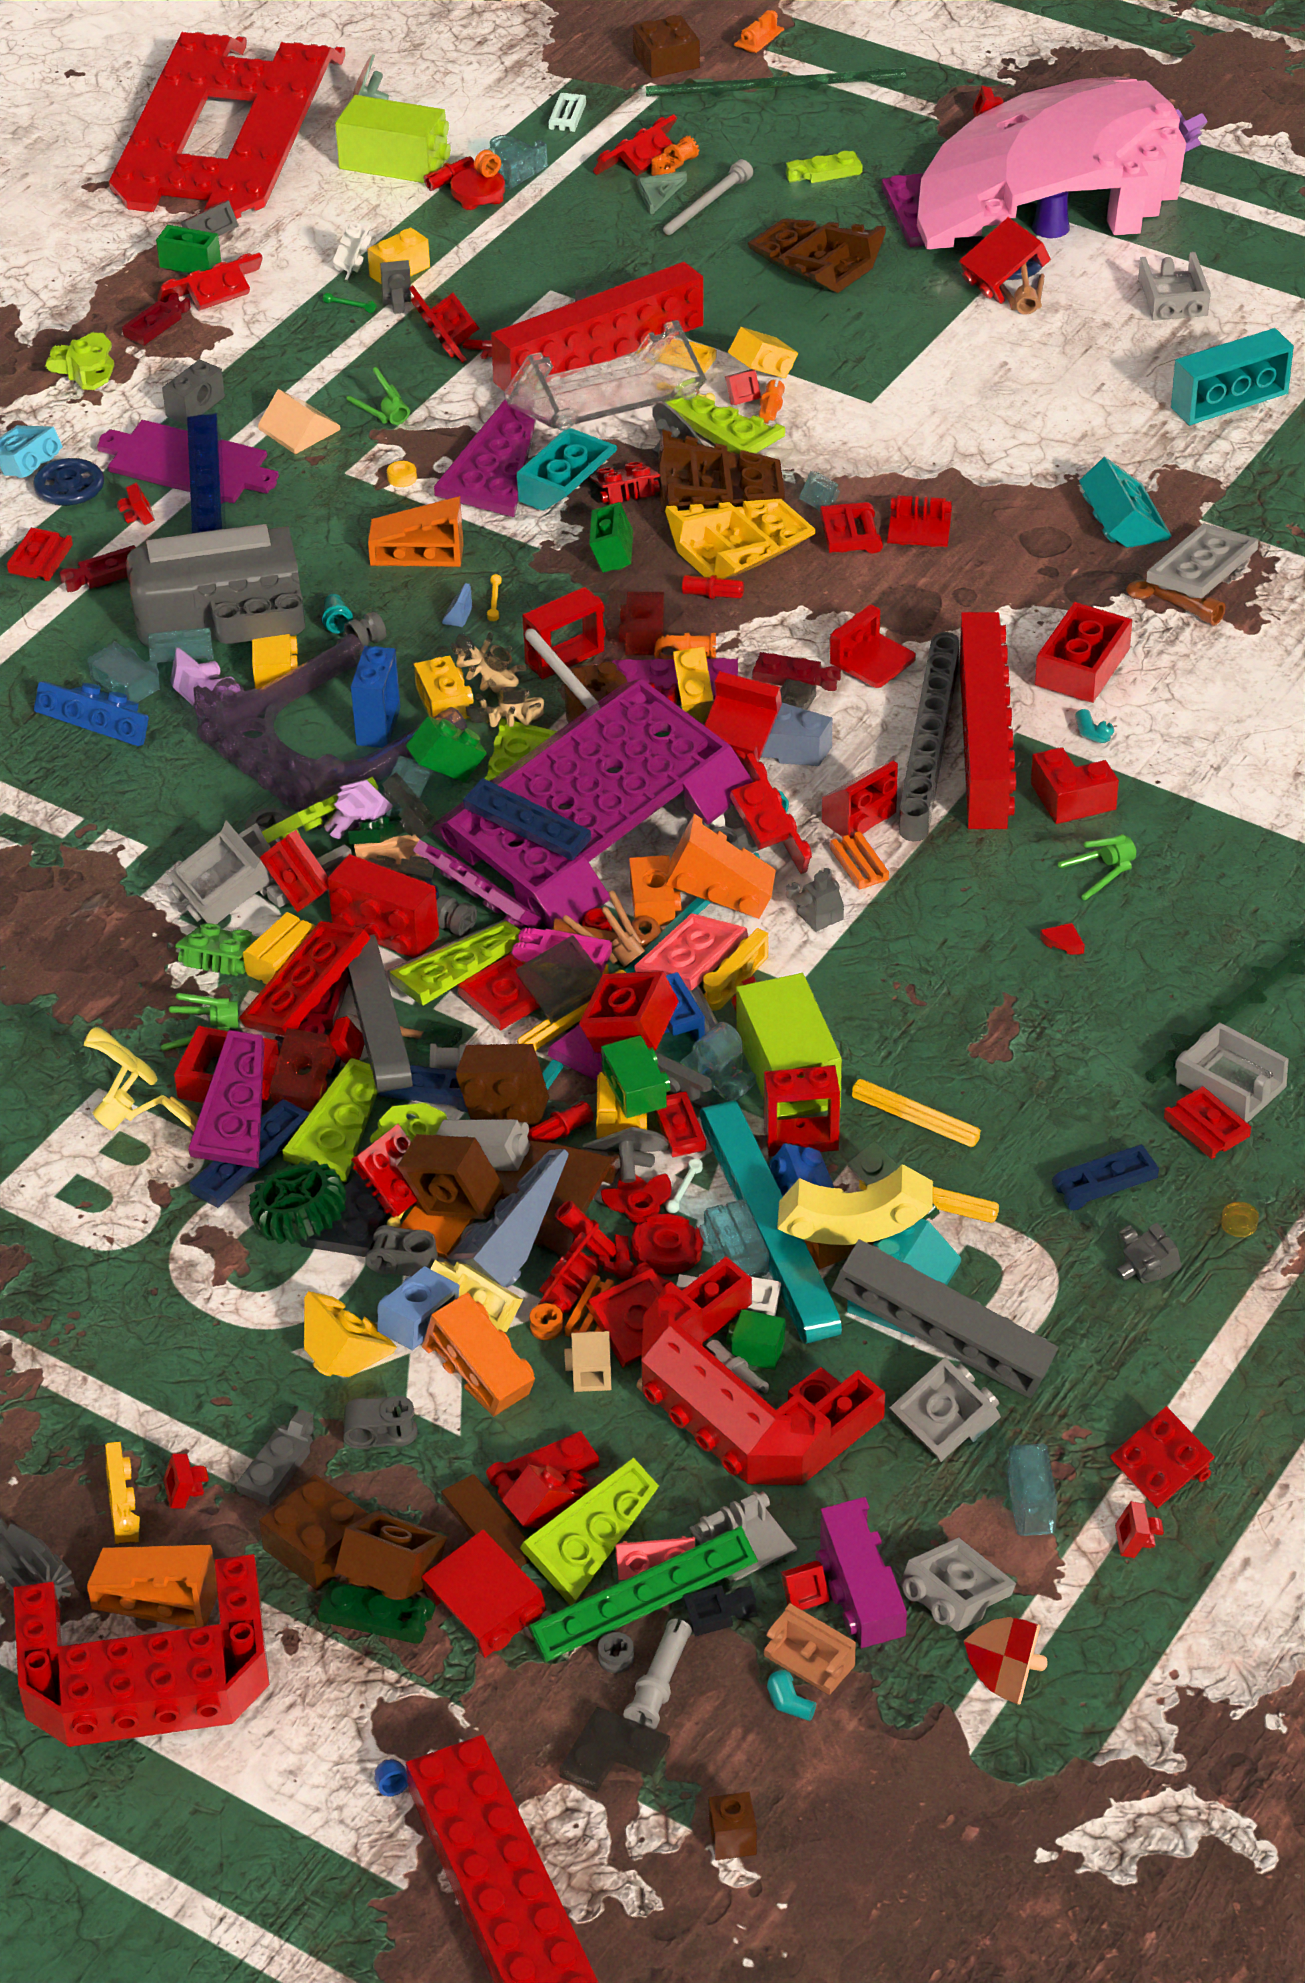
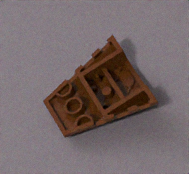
M782 219L748 242V246L751 250L790 274L821 288L839 293L873 269L886 233L885 226H876L874 230H865L864 225L853 224L851 226L852 229L839 228V223L828 222L824 226H817L816 221Z
M662 429L658 463L661 512H665L666 506H677L678 511L689 510L690 505L702 504L704 509L718 508V503L730 502L734 507H741L744 501L782 499L784 501L785 491L779 459L741 450L740 454L727 451V446L716 443L714 448L698 444V438L686 436L685 440L671 437V431Z
M529 1140V1151L518 1171L495 1170L504 1185V1189L495 1205L501 1199L504 1200L510 1194H516L520 1190L517 1187L519 1180L549 1150L565 1149L569 1153L534 1241V1244L542 1249L545 1247L550 1248L561 1259L569 1251L570 1246L574 1242L575 1235L561 1221L556 1219V1211L563 1203L572 1200L585 1214L602 1182L613 1183L620 1170V1155L614 1152L589 1150ZM492 1208V1210H491V1212L489 1213V1215H490L491 1213L494 1214V1212H495V1209H494V1208Z

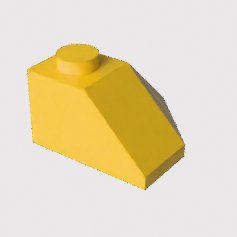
M308 1291L304 1297V1350L314 1360L313 1366L320 1373L326 1376L334 1374L350 1377L394 1353L397 1346L387 1336L377 1332V1324L366 1317L361 1320L353 1313L343 1310L345 1304L333 1296Z

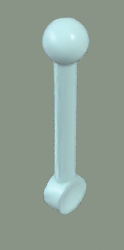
M695 1158L689 1161L688 1173L674 1198L666 1203V1210L670 1214L679 1211V1202L696 1173L702 1171L703 1163L700 1159Z

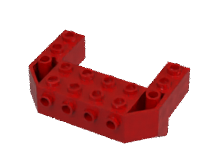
M725 1256L683 1290H680L670 1281L665 1285L643 1316L642 1392L650 1403L660 1405L677 1427L688 1430L704 1451H711L721 1460L723 1467L731 1475H738L747 1484L803 1485L884 1418L885 1392L860 1370L855 1371L815 1405L811 1404L798 1392L775 1410L703 1347L704 1341L739 1315L742 1309L745 1310L752 1304V1278Z
M255 1555L214 1559L221 1624L62 1646L60 1609L54 1582L13 1587L18 1687L26 1720L68 1747L233 1724L270 1685Z

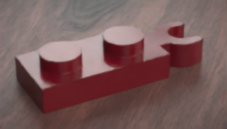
M173 293L168 297L166 303L160 300L122 326L123 337L145 346L182 319L181 314L189 311L191 308L190 298L186 297L184 300L179 301V293Z
M132 545L78 562L77 569H63L59 572L61 583H65L67 592H74L85 584L91 589L128 578L127 556L136 547Z
M760 652L752 671V680L814 691L817 685L827 691H836L837 681L841 680V668L835 666L821 668L820 661Z
M342 972L340 979L331 985L321 997L319 1004L312 1008L300 1022L298 1031L301 1044L305 1043L306 1038L310 1035H317L319 1046L325 1043V1029H333L349 984L348 972Z

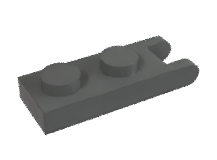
M655 1052L660 1072L665 1071L669 1078L671 1089L669 1092H666V1095L686 1091L692 1107L700 1110L703 1107L712 1105V1100L700 1093V1091L707 1092L711 1090L712 1081L710 1078Z

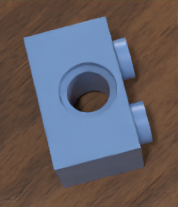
M424 1266L413 1276L407 1277L402 1285L391 1294L385 1295L380 1300L377 1306V1332L413 1351L424 1341L431 1315L459 1298L460 1285Z

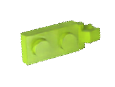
M842 151L838 154L815 156L805 160L797 159L786 163V178L789 183L809 179L811 183L860 175L862 173V163L854 151Z

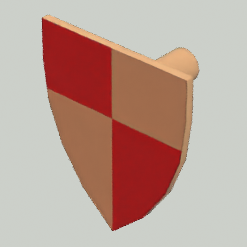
M1001 1618L992 1620L977 1628L964 1640L968 1658L974 1671L991 1692L1005 1700L1021 1704L1029 1669L1043 1671L1047 1667V1658L1044 1655L1034 1654L1041 1625L1024 1619Z

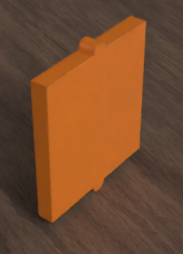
M418 1201L399 1228L429 1231L435 1237L438 1256L446 1259L461 1240L463 1230L472 1224L475 1219L427 1215Z

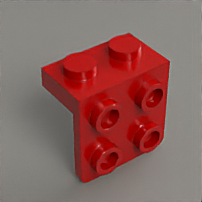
M872 604L856 613L850 620L830 634V664L841 668V670L875 688L884 686L916 660V653L880 634V609Z

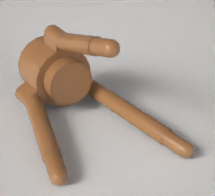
M1025 263L1020 267L1023 285L1018 287L1014 297L1004 284H1001L999 288L1009 301L1011 310L1017 309L1018 312L1026 315L1042 307L1041 296L1045 276L1044 274L1039 275L1035 290L1029 285L1027 265Z
M611 890L609 896L626 931H623L608 907H603L602 912L618 935L612 941L614 949L609 960L612 964L619 960L624 967L645 950L640 943L642 941L635 933L616 893ZM568 915L563 916V920L580 935L596 938Z

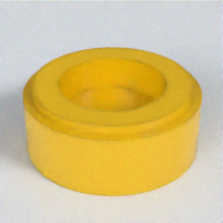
M396 461L387 468V480L395 487L410 486L417 480L416 467L408 461Z

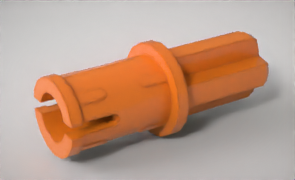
M770 380L767 383L765 393L760 398L761 408L759 417L764 419V423L768 424L769 420L774 421L777 412L783 405L782 395L785 391V386L781 381L775 387L776 380Z

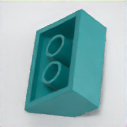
M567 427L517 472L518 501L544 511L567 497L617 451V446Z
M1105 456L1079 480L1085 491L1082 494L1084 499L1093 506L1094 511L1092 514L1103 524L1102 532L1111 542L1115 543L1118 541L1129 548L1168 541L1172 537L1143 484Z
M920 1219L902 1232L874 1241L873 1243L874 1246L886 1254L911 1265L914 1269L945 1285L949 1283L961 1263V1257L935 1227L925 1219ZM848 1300L847 1313L915 1338L914 1335Z

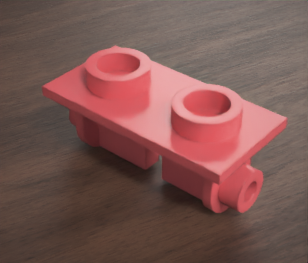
M681 1536V1538L630 1543L623 1541V1543L616 1544L618 1580H627L695 1548V1537L686 1538V1536Z

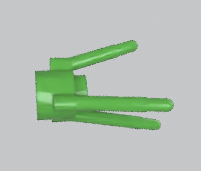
M374 367V374L388 394L381 402V412L352 396H347L346 399L355 406L379 418L383 424L388 421L394 425L402 424L409 417V407L403 402L395 386L389 385L379 369Z
M1121 834L1112 838L1085 841L1083 843L1085 848L1104 847L1058 863V867L1063 868L1102 857L1107 865L1116 867L1085 892L1081 897L1082 900L1089 899L1120 873L1132 868L1130 861L1136 858V847L1131 838Z
M177 993L176 999L210 1005V1007H169L170 1013L210 1015L211 1026H217L219 1030L229 1031L231 1028H238V1001H229V998L217 999ZM193 1035L163 1044L160 1048L162 1051H167L189 1045Z

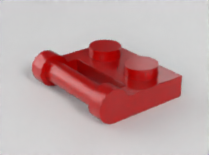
M863 502L820 506V517L829 553L866 550L869 553L875 554L882 550L883 543L876 531L873 519L875 511L872 504ZM854 518L862 521L865 534L858 535Z

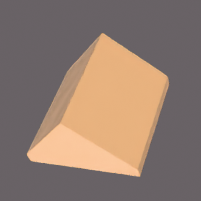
M278 389L261 418L258 429L292 453L297 454L339 431L340 425L305 401Z

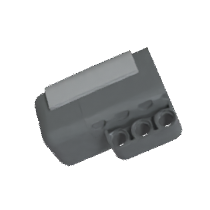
M267 524L146 540L147 546L132 549L127 556L126 567L136 632L141 644L148 648H160L216 639L221 643L232 644L252 641V639L286 634L294 635L305 629L303 599L289 526L268 529Z

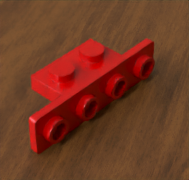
M675 114L666 119L661 117L648 130L642 128L638 131L633 139L628 140L626 138L622 140L613 151H604L596 159L598 163L593 172L598 175L622 160L636 176L652 167V159L664 153V149L673 144L666 136V133L670 131L678 118Z
M260 252L253 255L247 253L233 262H220L213 266L212 269L203 272L201 270L194 271L180 280L170 279L160 287L157 299L158 301L166 302L173 293H179V297L190 294L198 311L247 295L250 292V287L244 275L259 270L263 257Z
M413 285L409 287V290L414 295L410 301L418 312L422 313L420 315L428 326L432 328V332L442 343L444 349L451 358L457 355L462 363L465 362L467 359L457 345L468 339L480 328L454 293H451L430 309Z
M753 753L746 754L743 766L753 782L731 790L730 799L758 849L761 850L783 842L799 873L803 874L807 872L810 859L812 858L810 846L807 841H802L797 833L796 822L793 816L787 814L783 808L782 798L778 789L772 788L764 764L761 761L758 762Z

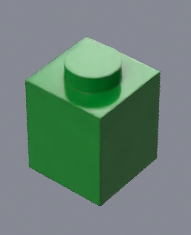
M742 1309L737 1324L731 1323L727 1334V1345L732 1346V1354L735 1357L743 1358L747 1361L748 1365L776 1370L785 1345V1318Z

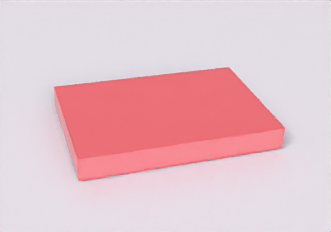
M691 913L634 966L635 972L664 971L665 975L678 972L688 990L692 991L703 981L707 973L713 972L725 958H728L738 948L744 938H748L747 928Z

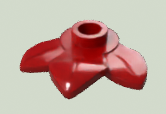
M666 1173L657 1175L648 1183L636 1175V1181L629 1183L622 1182L620 1178L617 1189L601 1190V1197L603 1203L609 1209L625 1213L626 1217L633 1222L644 1223L647 1217L660 1214V1205L670 1198L672 1186L670 1178Z

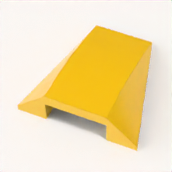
M782 499L744 501L741 507H734L730 502L718 503V508L704 509L702 504L690 505L689 510L678 511L677 506H666L665 510L677 552L704 577L716 575L717 578L727 579L777 557L815 534V528Z

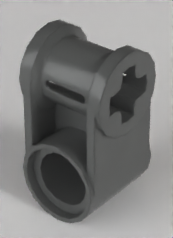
M389 1225L380 1226L375 1230L373 1249L369 1250L365 1257L366 1265L376 1273L413 1276L424 1266L431 1269L434 1261H439L436 1241L432 1233L426 1230L403 1229Z
M404 1396L374 1399L357 1398L349 1401L345 1405L343 1440L345 1444L354 1449L409 1445L418 1435L417 1424L412 1419L414 1415L412 1401ZM397 1406H399L401 1410L400 1417H398ZM398 1426H400L401 1436L397 1434Z

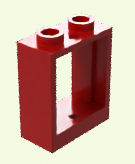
M583 587L522 615L525 664L542 680L556 673L526 640L525 632L528 629L536 630L551 647L552 631L582 618L583 633L551 649L568 668L604 651V637L606 635L603 626L605 608L600 597L595 596L586 587Z
M203 1026L197 1027L174 1073L177 1097L179 1099L204 1103L213 1078V1074H207L205 1071L213 1056L220 1057L228 1031ZM263 1038L262 1101L269 1098L272 1080L274 1076H279L283 1065V1057L279 1055L277 1040Z
M836 1066L764 1071V1134L768 1157L775 1156L784 1143L805 1148L810 1147L820 1152L839 1151L840 1088ZM828 1098V1116L777 1120V1103Z

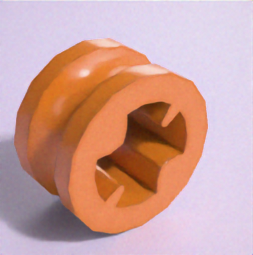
M488 149L482 150L474 161L475 170L482 173L485 177L494 176L501 167L500 157Z
M543 1303L531 1310L529 1317L530 1331L534 1337L540 1340H552L561 1335L563 1331V1313L559 1307L554 1304Z

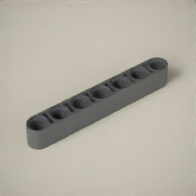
M375 934L369 935L371 939L362 948L361 954L347 966L346 972H348L349 984L377 1093L412 1087L413 1084L410 1064Z

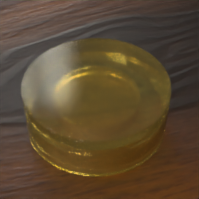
M1232 1202L1226 1205L1222 1211L1221 1225L1224 1231L1232 1236L1247 1237L1257 1230L1259 1214L1251 1204Z

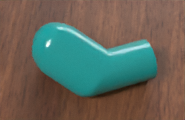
M1081 709L1076 712L1075 719L1080 734L1083 737L1100 744L1110 741L1114 733V727L1110 722L1106 725V721H1101L1096 725L1089 710Z
M786 1670L773 1672L768 1678L767 1689L774 1707L778 1711L810 1722L816 1710V1702L797 1696L792 1682L794 1679L790 1672Z

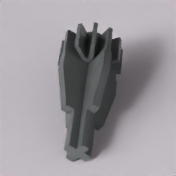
M0 1517V1573L13 1598V1587L54 1582L58 1600L61 1595L70 1597L71 1593L66 1586L73 1585L74 1580L70 1576L71 1570L57 1554L53 1555L42 1539L17 1524L11 1523L8 1527Z

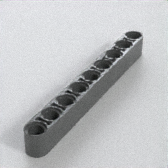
M950 632L937 633L931 639L900 803L899 833L902 838L912 842L925 839L929 833L959 666V638Z

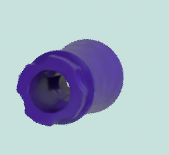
M1067 191L1037 200L1031 226L1032 231L1036 235L1044 238H1059L1069 232Z

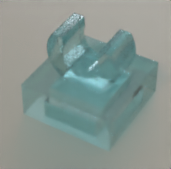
M810 471L799 499L820 511V506H829L831 502H836L840 493L837 490L838 484L819 472Z

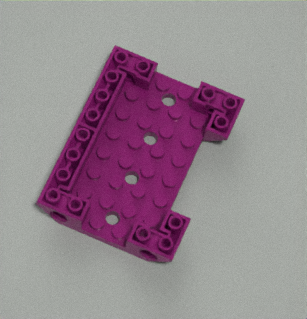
M638 679L620 685L490 781L591 830L592 839L573 861L465 809L463 802L431 824L429 830L471 865L483 859L513 883L516 900L544 919L542 923L552 930L554 918L563 919L564 915H568L575 922L580 923L585 919V914L589 910L600 908L610 900L609 893L589 862L682 791H684L685 808L691 813H695L702 818L704 823L709 825L734 806L730 799L731 790L750 784L753 780L728 743L643 679ZM657 732H661V733L669 732V733H670L669 735H667V736H665V737H657V736H655V734H656ZM609 768H614V769L621 768V769H622L621 771H619V772H617V773H609V772H607V770H608ZM561 804L573 805L571 808L567 810H561L557 808ZM511 841L524 842L522 845L517 847H511L508 845Z

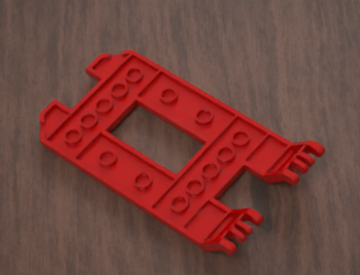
M181 32L109 180L110 190L115 196L118 195L122 199L123 205L128 210L154 212L161 196L207 200L208 202L204 210L222 201L229 200L236 219L241 217V212L252 208L254 211L264 208L328 64L342 65L345 59V47L336 46L333 49L327 45L318 46L317 44L304 45L299 42H281L273 61L228 56L229 53L243 55L247 45L246 37L237 36L234 39L229 37V35L219 36V34L207 35L203 32ZM208 96L254 101L228 159L182 154Z

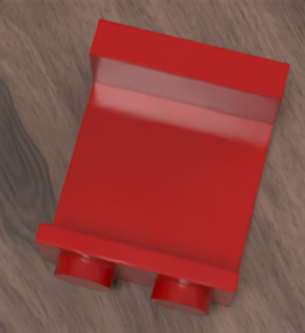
M1007 217L961 258L959 263L964 271L962 276L969 285H977L986 298H994L1002 304L1005 302V299L999 288L1001 284L1030 258L1042 267L1051 259L1042 241Z
M719 671L715 679L716 698L704 726L728 743L743 765L745 755L753 753L759 762L782 705L780 687Z
M484 1529L421 1576L427 1596L436 1606L443 1603L475 1637L479 1652L484 1658L492 1652L499 1651L507 1646L515 1634L537 1622L547 1610L542 1591Z

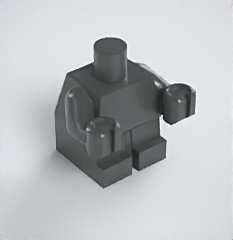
M824 868V872L819 870L814 875V881L804 885L801 893L798 883L793 882L792 886L786 885V897L798 905L797 913L815 932L844 920V904L839 892L840 886L837 880L832 877L831 869Z
M1158 1223L1148 1227L1149 1230L1141 1236H1138L1131 1225L1119 1231V1235L1125 1243L1123 1253L1126 1263L1118 1267L1116 1271L1123 1281L1135 1275L1142 1284L1163 1279L1182 1267L1176 1244L1166 1235Z

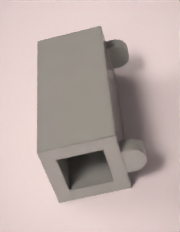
M443 1120L436 1135L475 1137L493 1168L498 1171H518L530 1147L527 1137L529 1133L528 1124L526 1122H518V1120Z

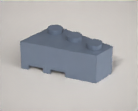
M782 703L761 757L778 758L780 764L820 766L832 748L833 718Z

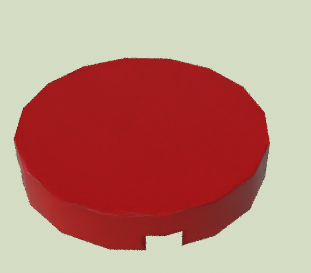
M657 1214L647 1217L646 1222L640 1226L638 1223L634 1227L631 1237L633 1257L640 1264L648 1263L656 1272L663 1274L682 1273L693 1268L701 1260L704 1248L702 1231L697 1226L695 1229L690 1225L688 1219L673 1214Z

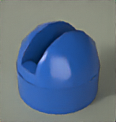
M390 1759L378 1764L375 1769L374 1779L382 1795L388 1797L396 1796L408 1787L406 1769L399 1761Z

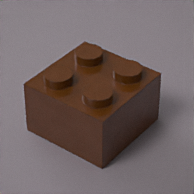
M671 15L656 21H644L642 24L632 26L633 53L651 78L700 68V40L681 15Z
M466 1045L455 1074L470 1120H518V1122H526L528 1125L540 1124L549 1094L534 1045Z
M416 1134L397 1166L426 1214L431 1216L487 1219L504 1189L503 1183L475 1137Z
M314 1474L259 1520L263 1549L318 1591L338 1574L334 1570L345 1528L369 1514L318 1475Z
M377 1510L345 1528L334 1572L346 1576V1580L354 1585H369L382 1590V1594L390 1599L403 1600L424 1588L421 1576L441 1562L447 1536Z

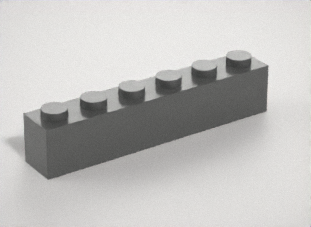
M858 1239L831 1291L1030 1399L1044 1378L1059 1348L1044 1337L1026 1330L1009 1318L991 1311L976 1300L969 1299L947 1287L944 1283L934 1280L914 1269L911 1265L899 1261L881 1251L878 1247L870 1245L861 1239Z

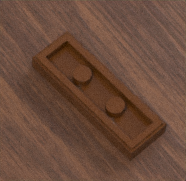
M475 1474L441 1491L442 1500L471 1537L484 1529L519 1567L531 1562L520 1549L526 1538Z

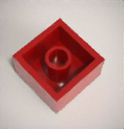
M664 971L603 974L579 1024L595 1053H601V1046L640 1035L647 1047H652L656 1051L679 1000Z

